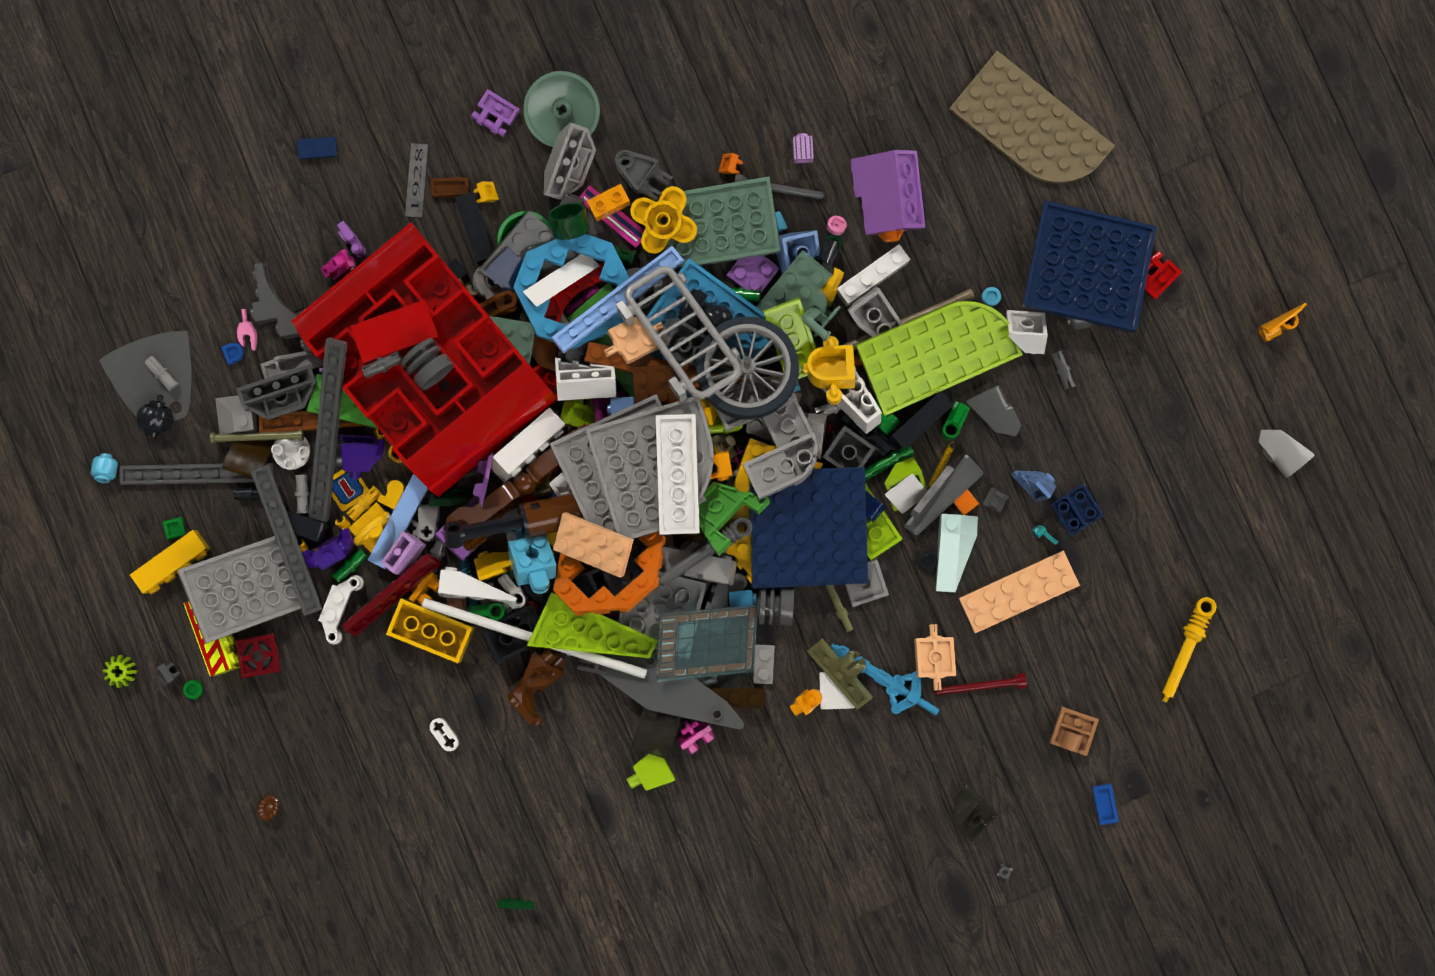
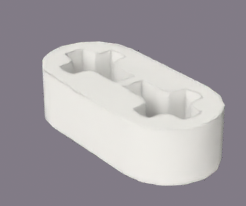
M436 718L431 722L430 731L441 747L446 751L455 750L459 746V738L447 721L443 718ZM436 722L443 723L442 730L445 732L444 734L440 730L436 731L434 729ZM445 735L449 739L453 738L455 740L453 748L452 746H446L447 739L444 737Z

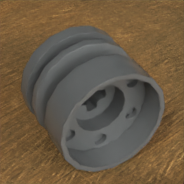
M428 338L414 346L400 363L404 369L408 368L406 372L409 375L418 372L414 377V382L423 391L438 383L454 367V363L446 354L437 356L441 351V347L435 346L436 341L433 338Z
M775 587L770 588V593H766V588H760L757 597L759 624L764 625L765 616H769V625H772L774 617H778L780 626H792L794 587H781L779 594H775Z

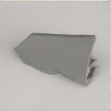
M1282 430L1260 431L1258 443L1263 448V455L1271 463L1274 462L1286 478L1314 457V453Z

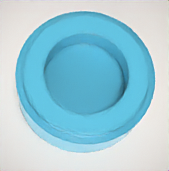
M995 287L986 288L981 295L982 302L990 307L996 306L1001 300L1000 291Z

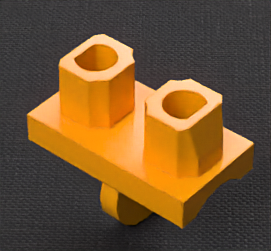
M431 572L411 589L413 593L409 600L421 605L424 598L432 600L433 598L426 593L430 588L438 592L440 581L438 575Z
M806 689L796 698L794 704L790 706L794 715L797 716L802 712L805 715L811 713L821 703L822 694L817 689Z

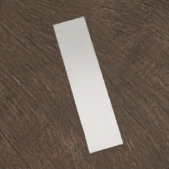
M580 254L563 265V267H560L523 291V293L537 307L600 265L593 258Z

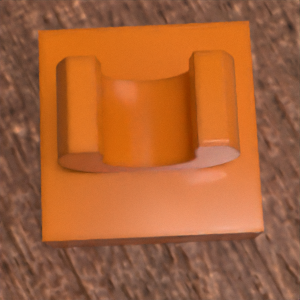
M734 153L723 154L718 172L724 175L740 174V171L735 169L736 165L743 164L738 159L739 155Z

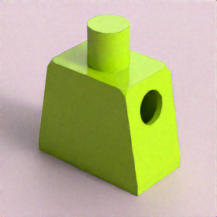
M656 747L633 765L636 774L627 778V781L632 789L642 784L647 791L673 782L676 778L659 747Z

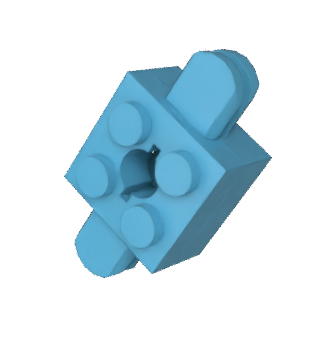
M521 529L515 530L516 540L508 542V556L517 585L530 584L534 593L543 594L549 589V579L556 578V562L547 535L524 538Z

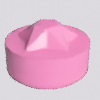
M832 216L827 223V230L833 235L843 234L847 227L845 219L840 216Z

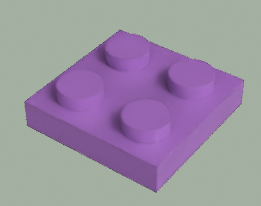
M764 255L739 259L728 272L727 277L744 289L761 290L762 293L780 268Z

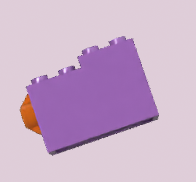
M892 150L851 159L853 190L855 198H862L866 235L878 234L885 243L896 242L900 240L904 231L925 228L917 151Z

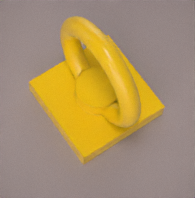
M377 502L349 527L350 531L355 535L354 544L357 546L363 544L370 553H372L391 517L390 513L386 512Z

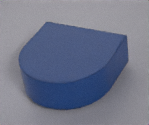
M229 343L221 347L228 365L239 362L244 357V349L238 343Z

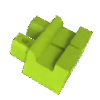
M584 399L565 401L560 419L566 426L576 429L583 424L591 425L595 423L591 399H587L586 405H583Z

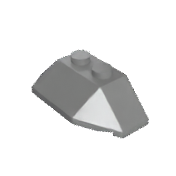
M570 122L557 135L544 171V195L563 200L565 194H571L583 186L596 152L588 128Z

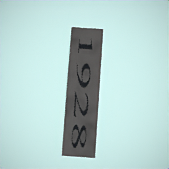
M411 143L405 216L422 217L427 144Z

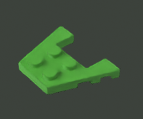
M713 482L704 493L706 501L699 504V528L717 555L720 556L731 545L730 539L718 532L723 525L743 505L759 515L770 504V499L765 497L759 500L754 493L748 491L745 493L738 491L737 488Z

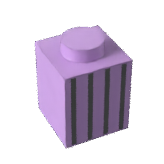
M806 133L797 134L796 137H793L792 141L794 163H813L812 136H808Z

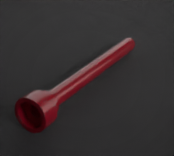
M1020 673L1011 679L941 687L942 690H936L934 694L945 695L1009 686L1025 689L1027 688L1025 673Z

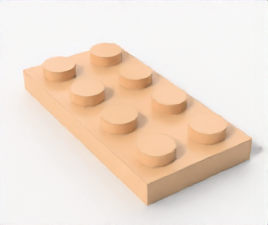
M565 512L562 513L553 550L621 578L625 574L634 539Z

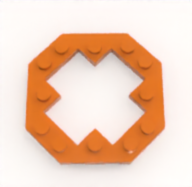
M660 531L638 537L647 549L635 558L634 561L644 572L616 596L603 586L592 597L588 598L572 582L585 570V567L577 559L560 553L553 591L577 616L592 612L595 614H606L616 610L629 612L659 585L660 578L658 574L659 569L662 567L663 546H665L666 538L664 535H660Z

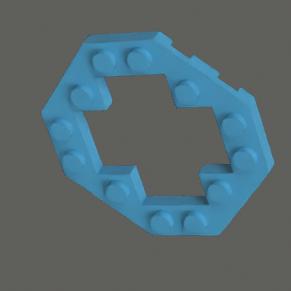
M584 234L571 240L555 239L526 252L513 289L537 337L553 342L552 336L567 326L545 318L550 299L536 307L523 293V291L537 283L544 261L563 267L569 250L605 262L599 280L618 287L629 279V276L611 242ZM618 313L571 349H577L585 343L605 336L609 329L623 323V319Z

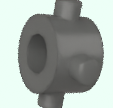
M1000 864L996 875L997 877L1005 878L1007 881L1013 869L1012 867L1008 868L1004 864Z

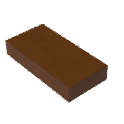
M469 177L430 178L431 198H454L469 193Z

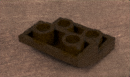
M261 440L233 441L222 469L253 478L251 470L267 465V461L272 454L271 448L274 444Z

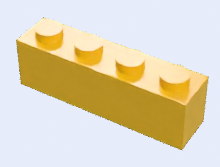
M192 530L131 573L130 576L143 594H154L160 589L159 586L164 582L169 583L176 578L177 570L190 566L196 559L200 561L208 555L206 552L210 550V547L198 530Z

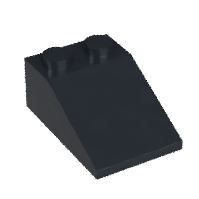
M531 604L498 620V622L533 633L540 617L534 604ZM485 627L479 630L495 665L532 647L527 646L528 641Z

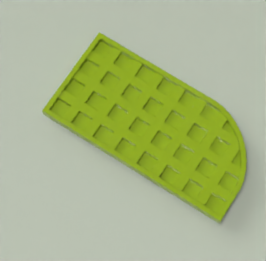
M973 301L952 302L855 345L884 416L1023 355L1020 347L1008 335V324H1010L1008 320L994 308Z

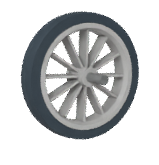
M738 317L718 325L716 330L724 341L733 336L736 337L743 358L742 360L738 359L741 365V374L722 393L720 391L706 398L707 401L721 413L737 419H758L774 413L787 402L798 381L799 360L792 341L777 325L757 317ZM710 333L704 339L699 352L715 342ZM740 334H754L749 356L745 357L738 337ZM756 335L769 340V343L756 357L751 359ZM772 344L776 346L781 354L780 356L755 363ZM718 345L696 359V376L710 368L711 363L716 364L721 361L712 358L719 347ZM780 360L784 362V373L757 368ZM728 361L722 364L723 366L733 367ZM734 370L713 377L711 372L707 373L697 380L700 390L708 389L715 384L713 381L727 377ZM757 373L783 379L775 390ZM754 377L772 392L769 397L761 401L759 400L753 382ZM742 378L744 380L739 402L726 397L725 394ZM746 380H750L757 402H741Z

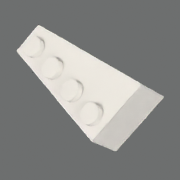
M855 368V388L840 389L842 399L837 405L867 434L881 423L882 412Z
M549 407L492 457V471L506 484L526 464H530L540 451H545L554 438L557 440L564 433L565 423Z

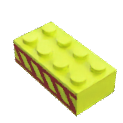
M189 601L183 603L210 677L222 675L240 668L238 654L233 646L235 644L233 635L231 634L205 644Z

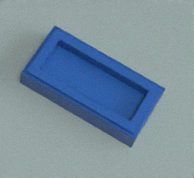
M1111 783L1092 786L1099 825L1119 822Z

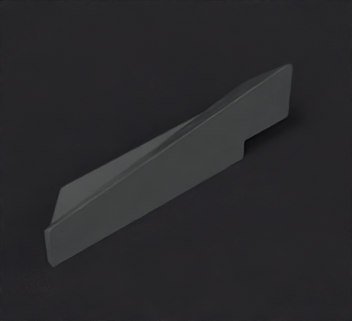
M968 455L964 456L956 469L948 465L915 506L911 513L912 517L905 524L904 528L916 536L919 535L983 475L981 468Z

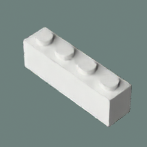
M899 244L838 287L836 292L846 307H848L868 290L876 287L907 265L910 258Z

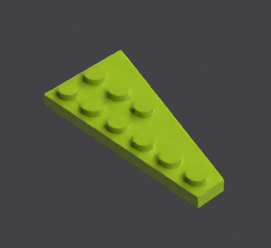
M551 592L527 646L650 658L658 640L601 614L592 612L577 616L556 594Z

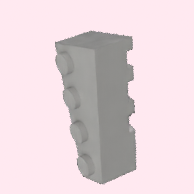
M804 413L817 439V458L821 459L824 449L827 415ZM762 418L747 423V433L773 442Z

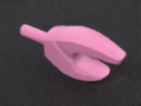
M241 309L243 322L238 324L237 338L240 345L245 347L244 338L246 335H249L251 348L255 351L258 340L257 332L252 322L247 321L246 309Z

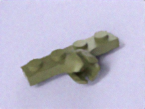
M823 638L807 651L857 710L872 699L873 696L857 679V675L866 668L864 657L857 662L855 660L860 655L859 652L850 651L845 656L839 657Z

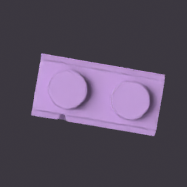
M402 531L398 540L395 541L381 563L392 573L401 576L408 568L412 567L426 545L416 536Z

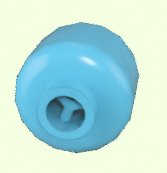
M102 453L92 460L91 476L97 482L109 483L110 480L116 478L118 462L112 458V455Z

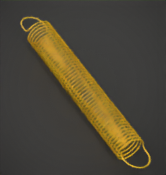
M947 446V450H945L944 456H942L941 462H939L933 474L934 479L932 476L931 485L929 481L928 487L932 486V482L934 484L935 477L937 480V477L940 476V471L941 473L943 472V465L945 468L946 460L948 462L950 459V449L951 454L953 453L951 447Z

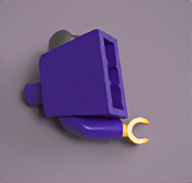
M374 429L375 436L339 435L340 449L337 445L335 466H342L343 471H349V478L359 479L361 472L371 471L372 466L383 456V437L385 436L383 434L379 435V429Z

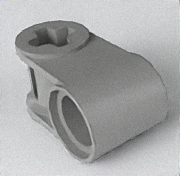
M420 504L418 509V535L422 540L432 542L436 539L435 533L438 532L440 506L430 507V505ZM429 528V530L432 531V534H428L427 537V535L424 534V531H427Z

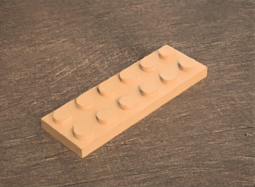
M1061 551L958 599L974 633H977L1080 585L1065 552Z

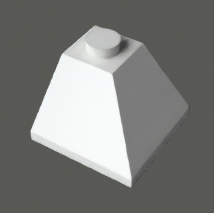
M1007 310V320L1010 323L1008 324L1009 337L1025 353L1044 354L1048 337L1045 313Z

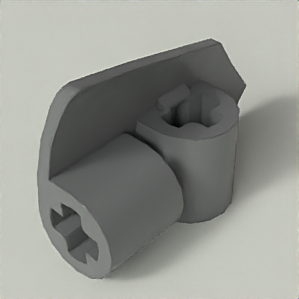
M999 385L966 401L995 433L1017 436L1021 423L1012 405L1007 402Z

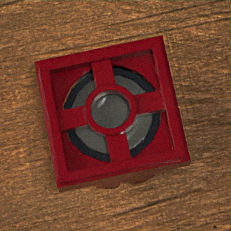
M275 633L235 640L242 679L281 672L280 647L276 643Z

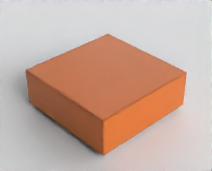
M968 489L953 502L962 515H966L979 504Z

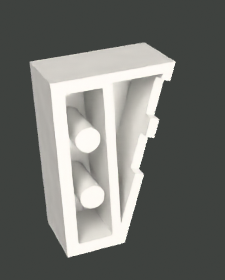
M555 358L558 401L616 397L615 369L613 366L593 363L587 366L579 364V361L573 360L572 363L561 362V358Z

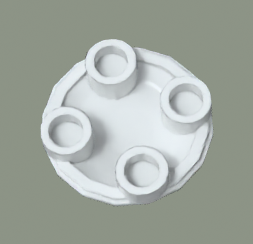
M305 437L303 441L298 439L276 440L271 448L276 463L288 470L304 466L309 460L311 453L310 444Z

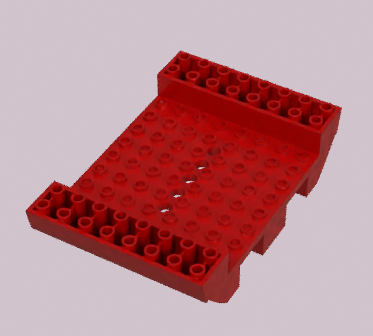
M412 222L291 320L305 344L323 362L327 338L330 337L347 342L342 389L365 417L370 419L393 446L392 450L401 461L437 497L447 491L476 467L479 461H483L491 452H494L558 399ZM426 300L439 338L434 339L436 341L435 346L441 347V351L437 356L446 354L454 363L452 370L438 383L424 391L414 382V377L418 372L409 375L406 372L408 368L404 369L400 364L391 367L385 373L381 372L367 379L363 374L362 367L377 360L363 364L350 326ZM413 347L400 351L402 358H404ZM444 380L450 383V387L446 391L440 389V383Z

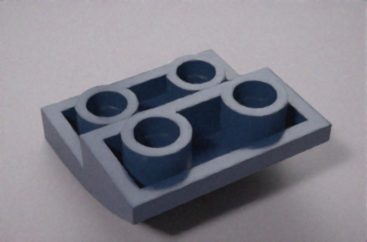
M1084 483L1050 503L1070 536L1104 516Z

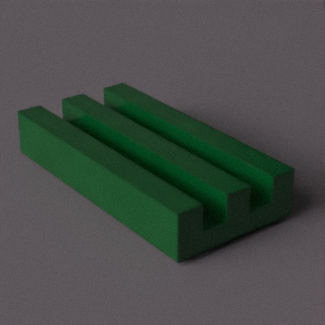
M469 488L448 489L439 497L430 492V507L468 505Z

